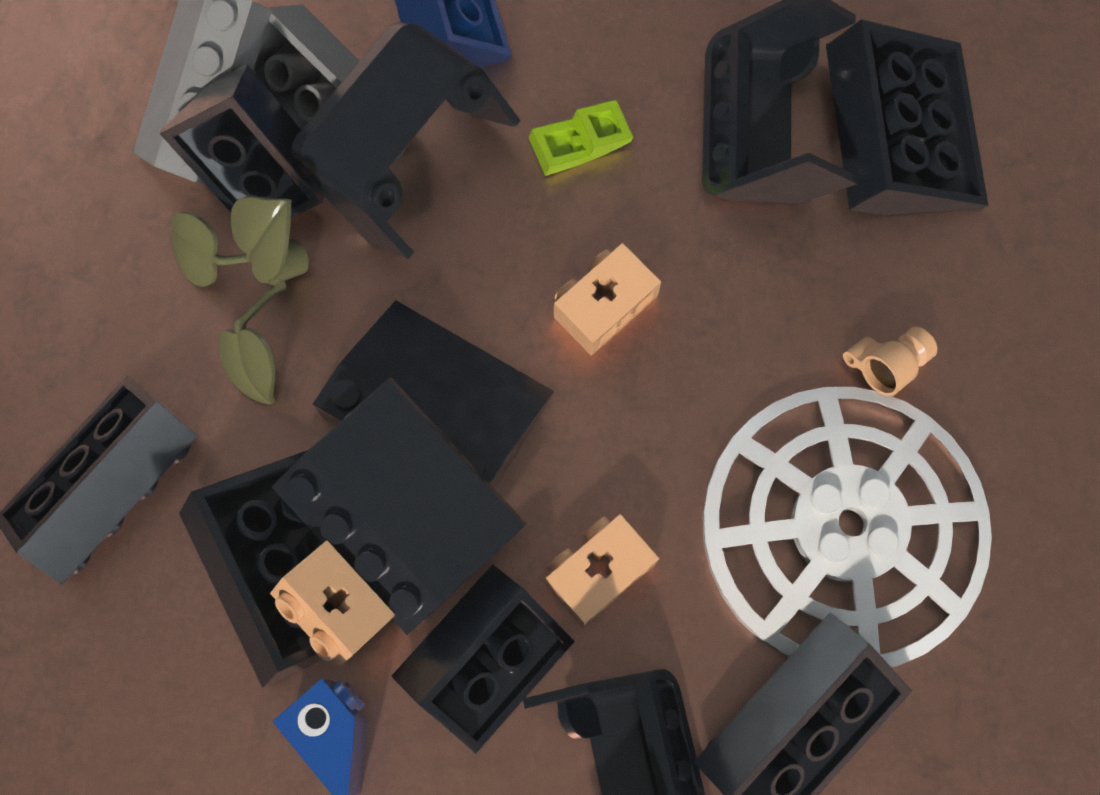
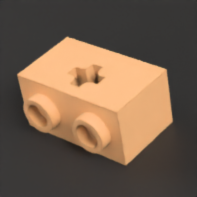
M623 243L612 252L608 249L602 251L590 263L588 267L590 272L578 282L575 279L568 281L559 289L554 297L556 300L554 303V318L591 356L658 297L661 281ZM596 292L602 296L610 292L612 294L611 301L605 297L597 301L595 299Z
M621 514L611 522L605 516L601 518L583 535L588 540L585 545L575 553L569 548L565 549L547 565L551 574L545 578V584L582 627H585L656 565L660 559ZM591 557L597 562L604 558L609 561L606 569L608 577L604 578L599 573L592 578L588 575L587 572L591 564L589 559Z
M327 540L287 573L270 593L276 599L275 605L280 614L289 622L297 623L310 637V644L314 651L322 659L332 661L337 668L344 664L395 616L389 607ZM328 602L334 607V610L330 613L323 607Z

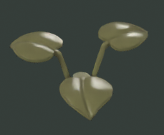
M248 196L237 200L231 212V229L237 246L246 254L231 256L217 254L218 238L216 232L204 218L190 212L174 214L169 221L172 249L178 267L191 283L201 287L211 285L217 279V265L250 262L256 279L261 283L271 285L235 321V330L228 329L221 332L219 336V354L227 376L242 393L264 404L276 402L273 395L276 371L272 350L259 332L252 328H246V325L277 293L286 290V280L302 275L308 270L309 260L305 248L297 240L289 239L292 201L290 199H269L258 196Z

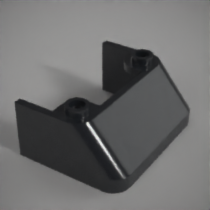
M781 0L721 29L711 38L705 52L702 184L708 194L722 200L798 204L857 184V175L809 152L791 159L792 83L805 78L815 68L819 58V39L856 23V15L832 0Z
M397 22L384 32L297 134L292 144V158L299 170L368 243L409 259L414 251L387 223L398 209L402 200L400 181L389 169L390 165L445 99L455 110L470 113L472 117L516 127L521 120L482 68L423 27L407 22Z
M659 669L588 682L523 698L525 709L557 703L558 718L566 733L576 740L590 738L602 795H705L700 770L694 763L696 753L680 686L670 671Z

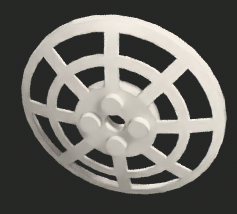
M822 387L798 392L776 401L753 416L732 437L716 462L706 489L702 514L703 543L709 569L720 594L737 619L760 641L785 657L789 658L801 645L780 633L798 610L822 621L831 612L847 626H857L858 635L870 643L880 654L878 624L906 614L929 596L949 616L940 626L919 641L899 650L880 654L890 667L899 666L926 654L948 638L967 617L981 592L989 567L992 541L990 513L982 483L969 458L954 438L929 415L898 398L885 396L874 390L857 387ZM838 399H857L879 403L902 412L915 421L900 440L892 434L873 427L844 424ZM818 401L824 427L815 428L797 436L785 444L777 453L752 439L761 427L780 414L800 405ZM930 433L942 442L960 466L971 488L973 502H948L946 492L937 474L917 452ZM848 438L871 441L893 452L879 471L862 465H854ZM828 440L833 467L820 472L814 478L809 477L788 462L805 448ZM741 454L763 468L752 493L749 524L720 529L719 511L723 487L733 462ZM908 464L916 470L925 482L934 504L908 506L902 492L894 484ZM777 478L799 494L792 509L791 519L765 522L767 497L773 481ZM849 510L856 512L861 517L863 530L859 536H849L841 530L838 522L841 512ZM978 521L979 543L977 561L969 586L962 598H960L940 580L951 553L952 523ZM938 524L936 550L929 568H926L906 551L911 537L912 526ZM794 539L799 553L808 565L793 584L776 564L768 542ZM752 544L755 557L762 572L774 589L783 596L765 619L752 609L737 588L726 564L723 548ZM895 567L916 585L899 600L884 607L876 608L873 578ZM824 576L836 581L852 583L855 611L833 608L817 602L809 596Z

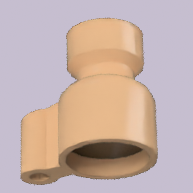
M915 326L901 335L897 341H888L884 344L878 343L870 337H864L843 353V359L848 366L860 369L867 383L879 394L894 396L916 378L919 367L935 357L938 348L935 339L928 331Z

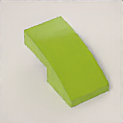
M612 100L577 109L572 119L533 128L528 138L543 173L547 176L604 156L630 143L634 137L617 100Z

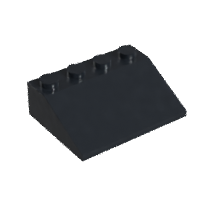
M863 19L827 43L826 52L843 169L857 175V184L846 188L849 210L879 215L974 210L989 206L961 43Z
M395 300L338 364L313 402V405L322 418L337 425L386 380L392 377L491 486L496 489L554 394V391Z
M392 377L386 380L303 454L272 486L273 490L322 543L327 540L395 614L392 619L406 635L437 609L527 524Z
M308 450L194 490L189 494L179 512L262 688L322 660L312 648L310 637L297 623L289 622L280 614L275 605L276 599L270 594L287 573L323 544L272 488ZM329 602L323 606L329 613L334 610L333 605ZM391 619L386 625L393 622L394 620Z

